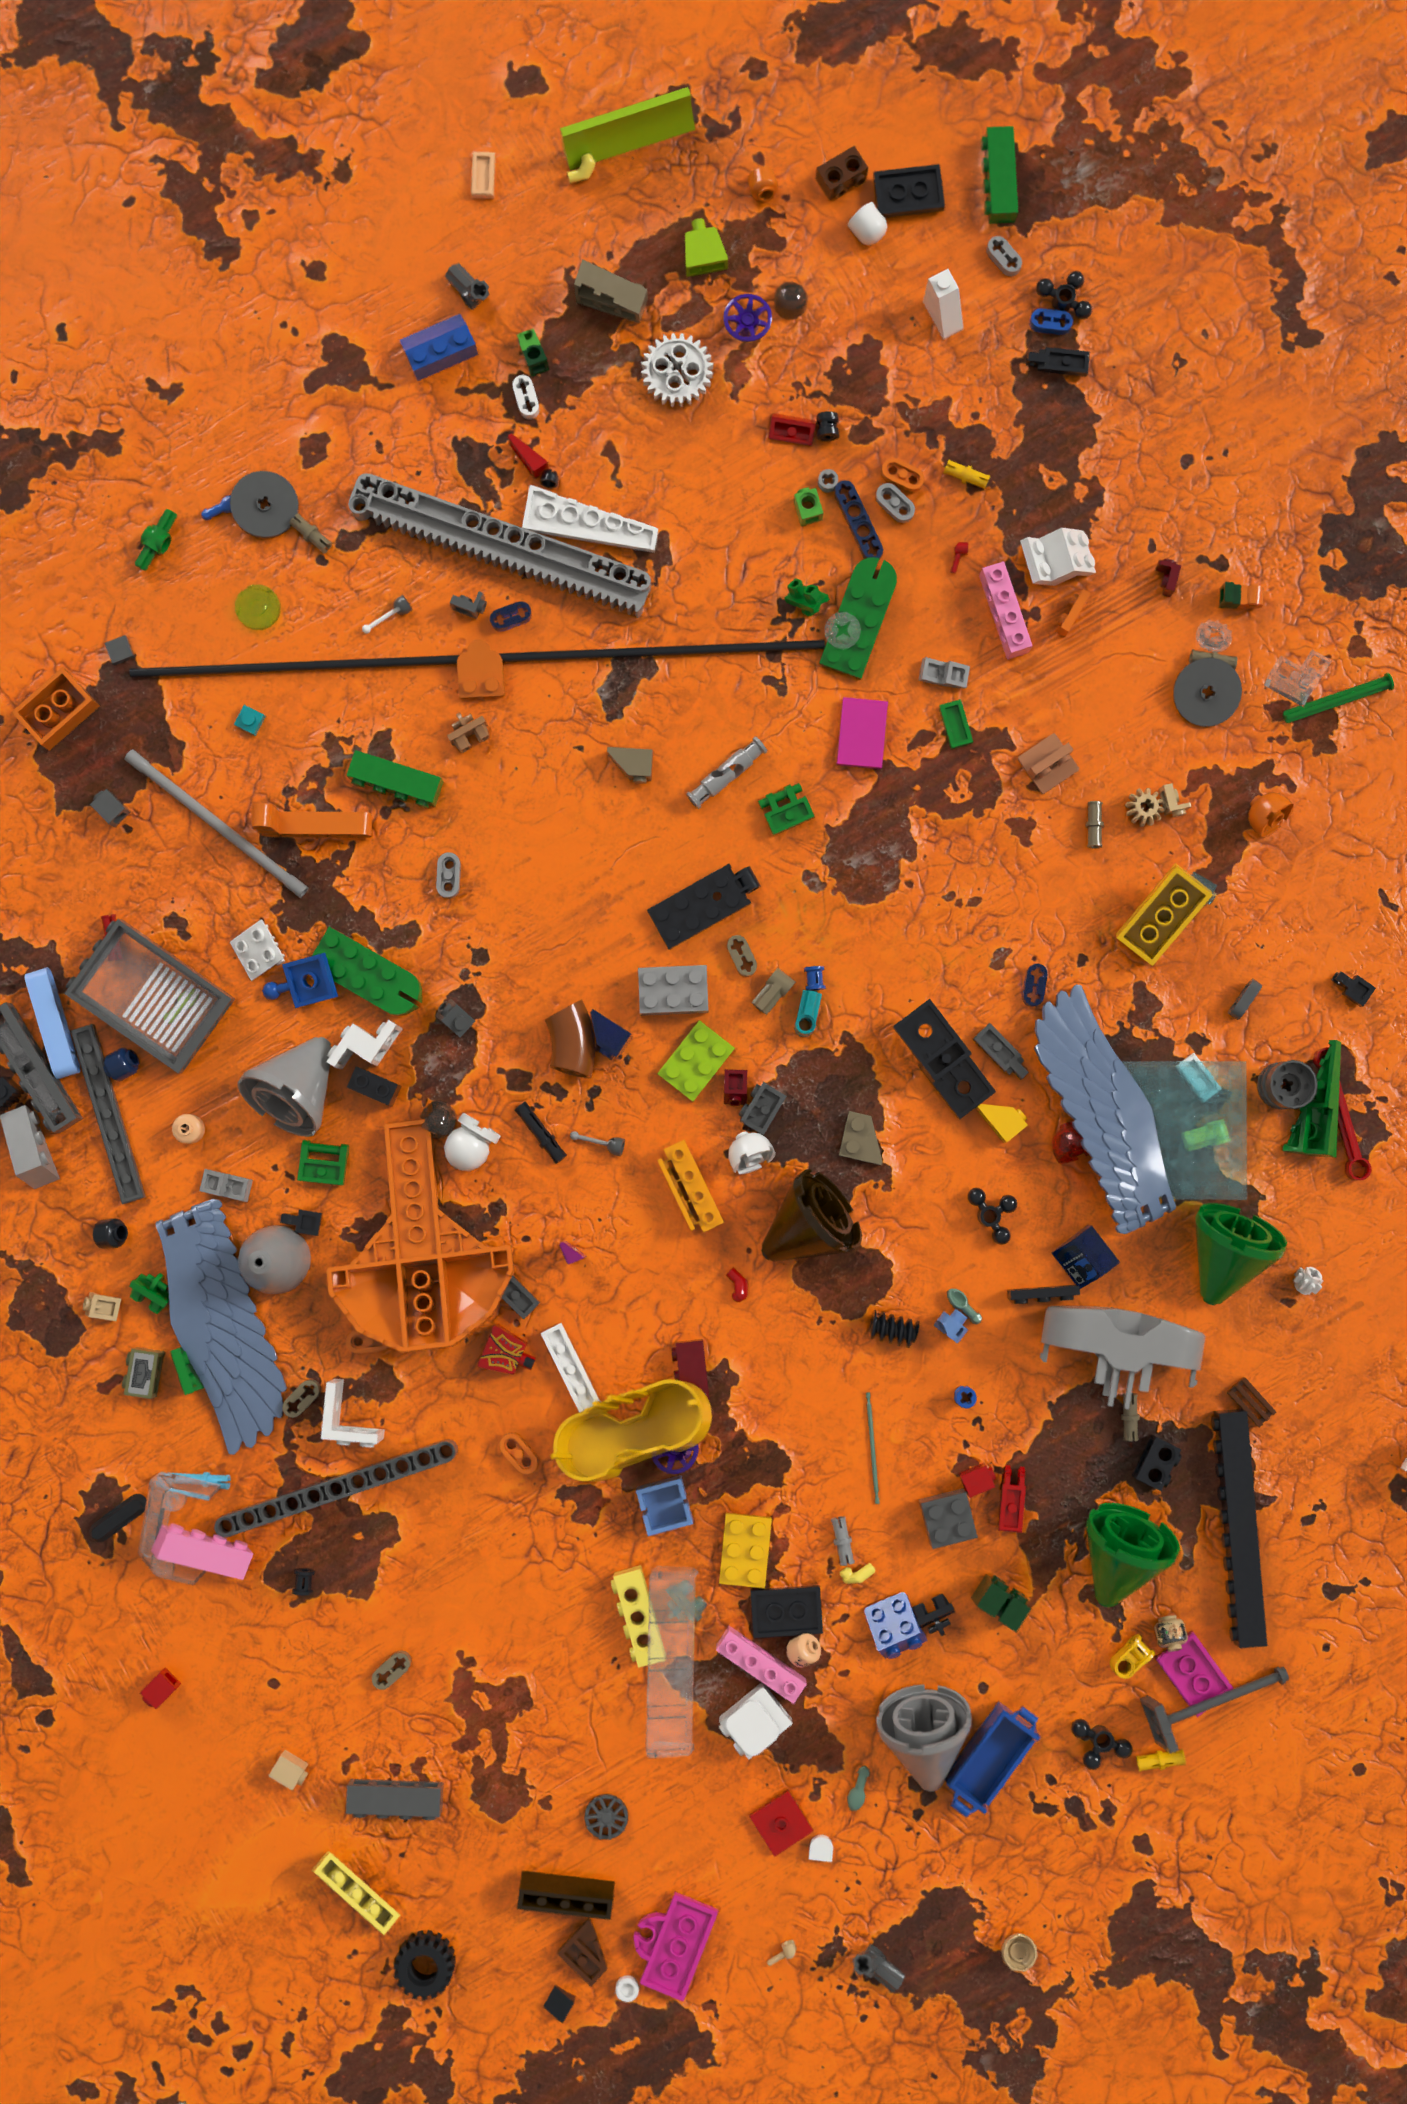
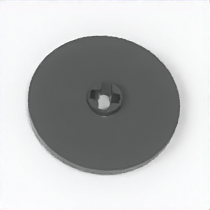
M257 471L244 476L237 482L231 493L230 508L235 522L246 533L259 538H272L283 534L291 527L289 523L292 517L296 520L294 515L298 513V498L293 486L281 475L269 471ZM264 500H268L270 507L266 506L264 509H261L259 502L263 503Z
M1202 658L1188 664L1179 673L1173 689L1174 703L1178 712L1184 719L1199 726H1214L1226 721L1238 708L1242 695L1241 681L1237 672L1231 665L1216 658ZM1208 686H1210V691H1212L1213 694L1212 696H1207V698H1205V694L1202 693V690L1207 689Z

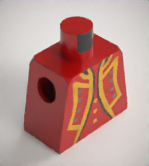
M495 1324L477 1366L514 1375L518 1366L531 1370L536 1357L524 1353L527 1342L502 1326Z

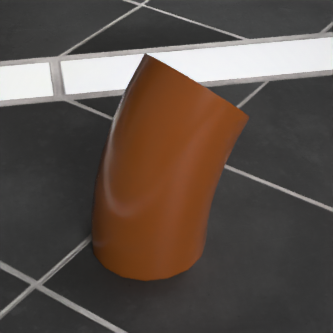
M580 1000L545 1019L552 1041L550 1067L569 1075L590 1079L592 1078L595 1061V1038L588 1011L583 1001Z

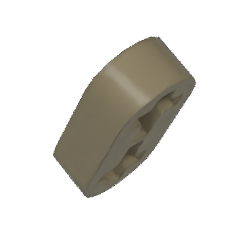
M740 935L732 936L728 940L727 949L740 975L745 977L752 976L757 969V962L744 937ZM734 940H737L738 943H743L741 946L743 954L739 955L737 949H731ZM745 957L748 963H753L750 972H747L746 969H741L743 966L741 958Z
M310 1379L301 1383L284 1401L282 1407L284 1414L291 1418L301 1415L319 1397L321 1393L319 1382ZM313 1385L315 1387L313 1389L315 1394H309L304 1398L302 1395L307 1391L305 1386ZM300 1399L302 1402L297 1406L299 1411L294 1410L291 1412L289 1410L291 1407L289 1402L294 1403Z
M406 1651L395 1652L373 1673V1685L380 1690L390 1687L409 1669L412 1662L411 1656ZM396 1657L398 1659L404 1658L406 1660L404 1662L405 1667L400 1665L396 1669L393 1668V1666L397 1662ZM389 1670L391 1674L386 1679L387 1683L385 1681L380 1683L378 1681L380 1677L378 1673L383 1675Z

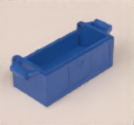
M998 1701L955 1760L945 1779L947 1786L955 1791L950 1805L965 1818L977 1810L986 1814L988 1811L986 1805L989 1806L1001 1788L1004 1787L1006 1781L1035 1743V1740L1039 1741L1041 1738L1035 1729L1038 1717L1023 1706L1013 1712ZM960 1795L963 1799H965L967 1802L973 1805V1807L969 1809L962 1802H960L957 1799V1797Z

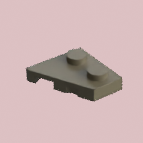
M848 1111L839 1156L882 1165L881 1153L871 1116Z

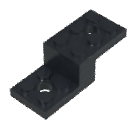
M931 999L927 1000L893 1026L894 1030L919 1061V1068L958 1119L964 1117L996 1092L969 1057L972 1054ZM921 1025H928L931 1028V1035L924 1038L919 1034V1027ZM966 1081L969 1083L970 1091L967 1094H962L958 1091L959 1082Z

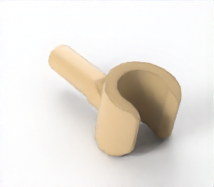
M793 1940L782 1943L783 1951L769 1959L767 1964L771 1966L781 1959L793 1958L796 1951Z

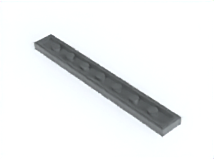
M90 1024L71 1030L121 1203L126 1204L145 1198L146 1196L111 1079L104 1072L105 1059L95 1025Z

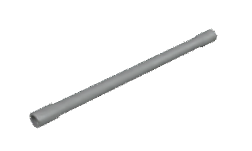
M132 749L127 753L125 761L148 776L281 881L285 887L299 898L305 895L308 887L300 880L282 869L150 765L135 750Z

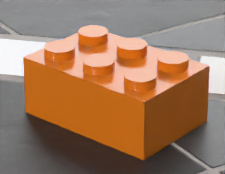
M62 667L16 707L12 714L40 745L50 751L100 705L72 674Z

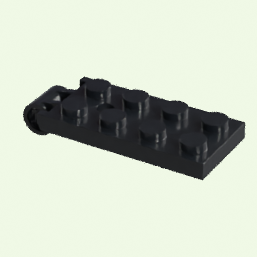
M729 863L647 910L669 950L751 904L750 899L746 895L755 891L761 885L750 866L734 874ZM715 892L721 893V899L718 901L713 899Z

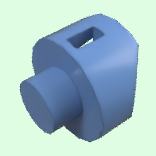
M957 1309L951 1315L943 1311L934 1323L937 1329L944 1334L947 1333V1336L956 1343H959L968 1331L963 1326L967 1317Z

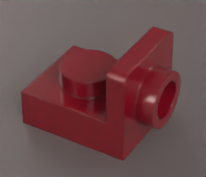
M1171 559L1159 560L1155 567V571L1165 573L1160 587H1163L1162 595L1171 597L1175 591L1182 566L1176 564Z
M725 1069L724 1104L731 1106L747 1104V1070Z

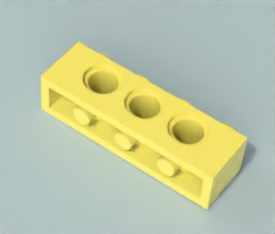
M641 1565L614 1572V1579L611 1580L614 1594L618 1593L620 1602L617 1603L620 1617H625L626 1625H623L626 1639H631L633 1646L629 1648L632 1661H637L638 1668L664 1661L666 1654ZM634 1589L638 1596L635 1599H628L625 1596V1591ZM633 1612H641L644 1619L640 1622L634 1621L631 1618ZM645 1634L649 1636L650 1642L641 1644L638 1642L637 1637Z
M327 1851L311 1870L383 1935L386 1934L400 1916L331 1852Z

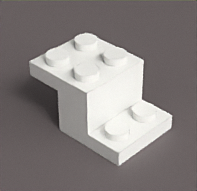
M1060 528L1041 538L1027 537L1020 540L1033 584L1056 586L1077 575L1091 576L1096 573L1094 567L1095 560L1090 554L1088 547L1089 540L1083 530Z
M388 1020L387 1023L383 1022L376 1031V1034H378L376 1038L355 1024H352L351 1027L347 1026L340 1036L342 1040L338 1046L334 1045L327 1055L329 1057L327 1062L333 1067L343 1069L353 1053H356L369 1063L378 1066L403 1028Z

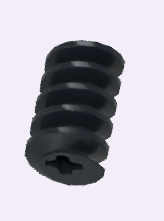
M874 1310L869 1329L871 1339H874L876 1334H879L880 1341H883L885 1336H888V1341L891 1344L897 1338L898 1346L905 1340L906 1346L909 1348L916 1341L920 1321H917L913 1326L912 1319L908 1318L904 1324L903 1317L899 1316L895 1322L893 1314H890L886 1319L885 1312H881L877 1317L876 1310Z

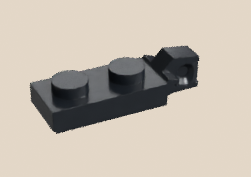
M1046 347L1045 349H1039V353L1028 352L1026 366L1037 367V371L1086 377L1088 375L1090 352Z

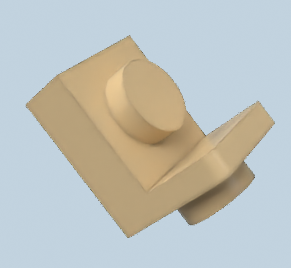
M1172 783L1163 785L1158 789L1160 798L1164 799L1162 803L1163 808H1165L1164 815L1182 816L1186 814V810L1192 807L1191 802L1177 804L1179 802V794L1177 789L1173 788Z
M90 1292L89 1297L84 1299L83 1310L85 1315L91 1318L117 1321L121 1298Z

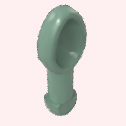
M958 1289L948 1290L947 1297L950 1304L954 1308L962 1310L971 1319L970 1321L973 1324H979L982 1321V1316L968 1304L966 1295Z
M866 1766L859 1768L856 1785L849 1791L847 1802L851 1811L859 1810L864 1804V1787L867 1777L870 1775V1770Z

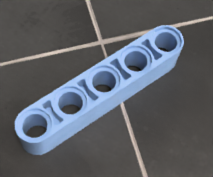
M46 967L25 974L26 986L53 1075L58 1080L80 1073V1064L51 970Z

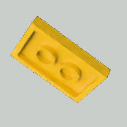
M726 1513L719 1584L765 1588L772 1517Z

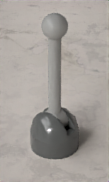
M576 1131L570 1134L572 1140L580 1139L607 1146L608 1151L613 1155L621 1157L625 1145V1139L614 1137L607 1142L579 1135Z

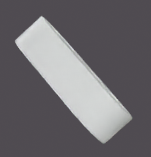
M519 375L513 381V390L520 413L526 419H534L539 414L540 409L533 383L528 376ZM520 383L525 384L527 394L523 395ZM526 400H529L530 405L534 406L532 407L531 412H528V410L525 409Z

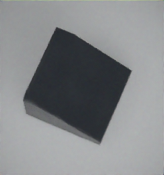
M555 1985L543 2007L558 2021L563 2023L574 2004L575 1996Z

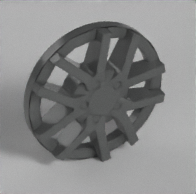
M602 1794L593 1798L587 1805L585 1823L587 1829L598 1839L611 1840L619 1836L626 1828L628 1810L624 1802L617 1796ZM603 1799H612V1801L606 1806ZM598 1800L602 1805L601 1809H598L595 1805ZM615 1801L620 1805L616 1810L611 1808ZM592 1807L596 1813L589 1815V1810ZM622 1808H623V1812H624V1815H625L624 1817H623V1816H620V1815H617V1813H618ZM597 1818V1822L589 1823V1819ZM615 1820H620L624 1823L622 1826H620L617 1823H615ZM600 1826L599 1833L596 1832L593 1828ZM603 1827H608V1835L602 1834ZM611 1827L618 1829V1831L612 1834Z

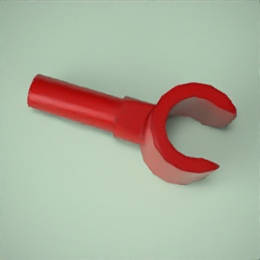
M959 542L955 546L951 573L956 574L960 555L968 554L967 542Z

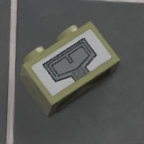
M136 1347L132 1348L131 1352H128L126 1357L128 1372L122 1381V1388L125 1389L124 1395L148 1399L157 1397L165 1351Z

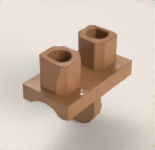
M460 712L456 714L459 720L451 724L455 731L447 735L452 745H455L461 753L472 748L467 740L471 735L475 734L479 743L490 738L487 729L488 725L483 715L474 720L471 714L463 718Z

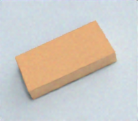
M473 152L472 198L494 199L495 152Z

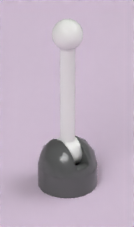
M401 595L394 601V609L371 624L364 625L362 631L368 634L373 627L393 614L405 615L413 609L404 595Z

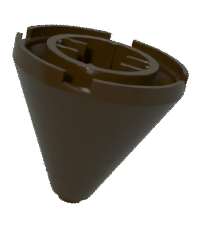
M806 1169L795 1177L762 1242L761 1251L767 1260L776 1262L849 1253L861 1244L862 1232L859 1222L853 1224L849 1213L854 1211L839 1188L822 1173L817 1172L813 1175L810 1174L812 1172L811 1169Z

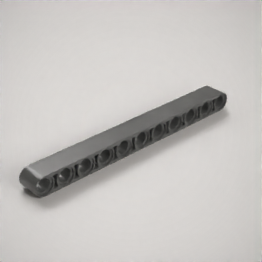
M445 1439L238 1509L220 1517L215 1522V1532L221 1537H229L451 1461L458 1453V1446L453 1440ZM443 1445L451 1447V1456L447 1457L442 1454L441 1447ZM420 1453H427L430 1456V1463H422L419 1460ZM399 1460L407 1462V1471L399 1470L397 1466ZM381 1467L385 1469L386 1478H378L375 1472L376 1468ZM355 1475H361L363 1477V1486H357L355 1484ZM334 1482L341 1484V1493L338 1494L332 1490ZM311 1490H317L319 1492V1501H314L313 1499H311ZM290 1497L297 1499V1508L289 1506L288 1500ZM267 1505H273L275 1507V1516H271L267 1513ZM246 1512L253 1514V1523H248L245 1520ZM223 1520L231 1522L232 1529L230 1531L224 1529Z

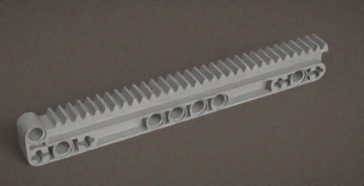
M365 473L358 477L349 499V509L357 520L364 521L372 517L378 526L383 522L387 529L391 525L395 532L400 529L402 534L408 531L410 537L416 534L420 541L425 537L427 543L433 540L435 546H438L440 543L444 549L450 546L452 552L458 549L460 555L467 552L469 558H472L475 554L477 561L484 558L485 564L492 560L493 566L497 567L500 563L502 570L509 566L510 573L517 569L519 576H522L525 572L527 579H530L534 575L535 581L538 582L542 578L544 585L551 581L552 587L555 588L559 584L561 591L568 587L569 594L576 590L578 597L585 593L586 600L593 596L595 603L602 599L603 606L610 602L612 609L616 605L619 606L620 612L627 608L628 615L635 611L637 618L643 613L644 604L651 591V579L645 571L372 474ZM387 491H394L393 496L390 498H385L384 494ZM365 504V508L362 511H356V506ZM470 521H478L476 527L470 528L467 526ZM492 528L499 529L496 535L488 534ZM514 535L520 536L518 542L512 543L509 541ZM533 543L541 544L538 550H532L530 547ZM599 566L603 567V569H600L598 572L595 571V568L598 569ZM621 572L626 577L623 580H617L614 578L615 574ZM641 580L645 581V584H642L641 587L637 586V583H641Z

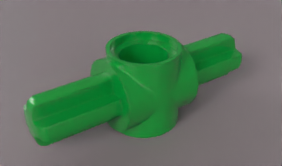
M166 509L157 525H150L144 530L141 536V543L144 548L135 562L136 567L146 571L156 554H164L168 550L171 543V535L168 532L177 518L175 512Z

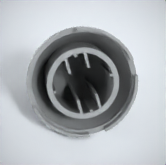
M314 1037L245 1071L237 1084L241 1095L261 1116L266 1112L277 1119L274 1123L277 1127L298 1136H313L322 1123L330 1064L327 1062L329 1057L327 1055L331 1049V1043L324 1037Z
M924 1684L900 1689L888 1696L879 1706L880 1713L876 1717L878 1733L921 1788L926 1791H936L942 1787L970 1731L972 1721L969 1704L958 1692L938 1685V1690H925Z

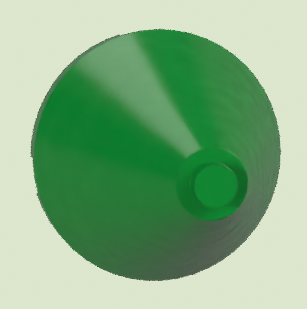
M1219 1203L1203 1204L1200 1206L1195 1217L1200 1294L1203 1300L1210 1305L1223 1303L1282 1258L1288 1244L1284 1235L1262 1218L1253 1215L1251 1220L1239 1215L1240 1208Z
M1100 1504L1098 1510H1091L1086 1523L1095 1598L1103 1607L1118 1605L1174 1564L1180 1551V1545L1176 1536L1163 1522L1159 1527L1149 1520L1151 1514L1125 1504Z

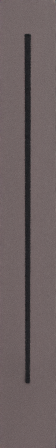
M825 640L499 654L503 662L811 650L825 649ZM460 655L131 668L129 672L130 677L134 678L457 664V659Z

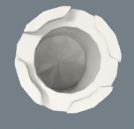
M462 1113L458 1119L462 1123L461 1127L454 1129L447 1136L444 1152L449 1164L455 1169L472 1171L479 1168L487 1160L489 1144L491 1142L497 1144L501 1135L490 1128H480L478 1120Z

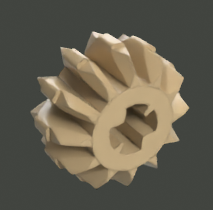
M1147 788L1144 793L1141 789H1138L1136 795L1131 794L1129 796L1131 802L1125 804V807L1131 809L1126 815L1134 816L1131 820L1132 823L1139 820L1140 827H1143L1146 822L1149 826H1152L1154 820L1159 821L1161 819L1159 813L1165 811V808L1159 806L1164 802V799H1156L1159 794L1157 791L1150 795V788ZM1143 803L1147 804L1146 807H1149V810L1146 812L1143 811L1144 807L1141 808Z

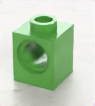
M803 488L794 494L793 502L800 525L805 526L822 521L824 513L816 488ZM804 502H811L814 506L806 509L802 504Z

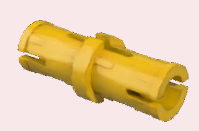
M948 460L944 470V474L961 479L962 483L966 484L968 482L983 489L986 488L990 475L973 470L972 466L968 465V467H965L951 460Z
M1183 1749L1171 1754L1160 1750L1154 1754L1136 1756L1139 1772L1158 1768L1165 1770V1767L1186 1765Z

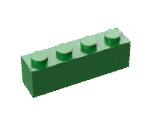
M1014 126L987 127L985 136L981 137V151H985V158L982 159V172H986V179L983 181V193L987 194V201L984 203V213L988 215L989 224L1015 223L1018 215Z
M357 750L354 751L346 775L352 780L351 783L362 788L368 785L373 787V791L380 794H386L387 791L395 794L394 797L402 801H407L409 798L415 800L416 805L428 808L429 805L436 806L444 783L441 777Z

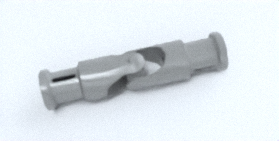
M755 736L749 745L744 749L740 748L722 763L719 768L701 781V785L695 790L687 792V797L697 809L701 808V804L710 796L714 797L728 783L748 769L757 757L762 753L766 754V747ZM736 764L734 770L729 768L731 765Z

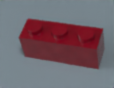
M703 1339L676 1342V1347L671 1348L673 1362L677 1361L678 1370L674 1371L675 1380L694 1384L704 1392L710 1403Z

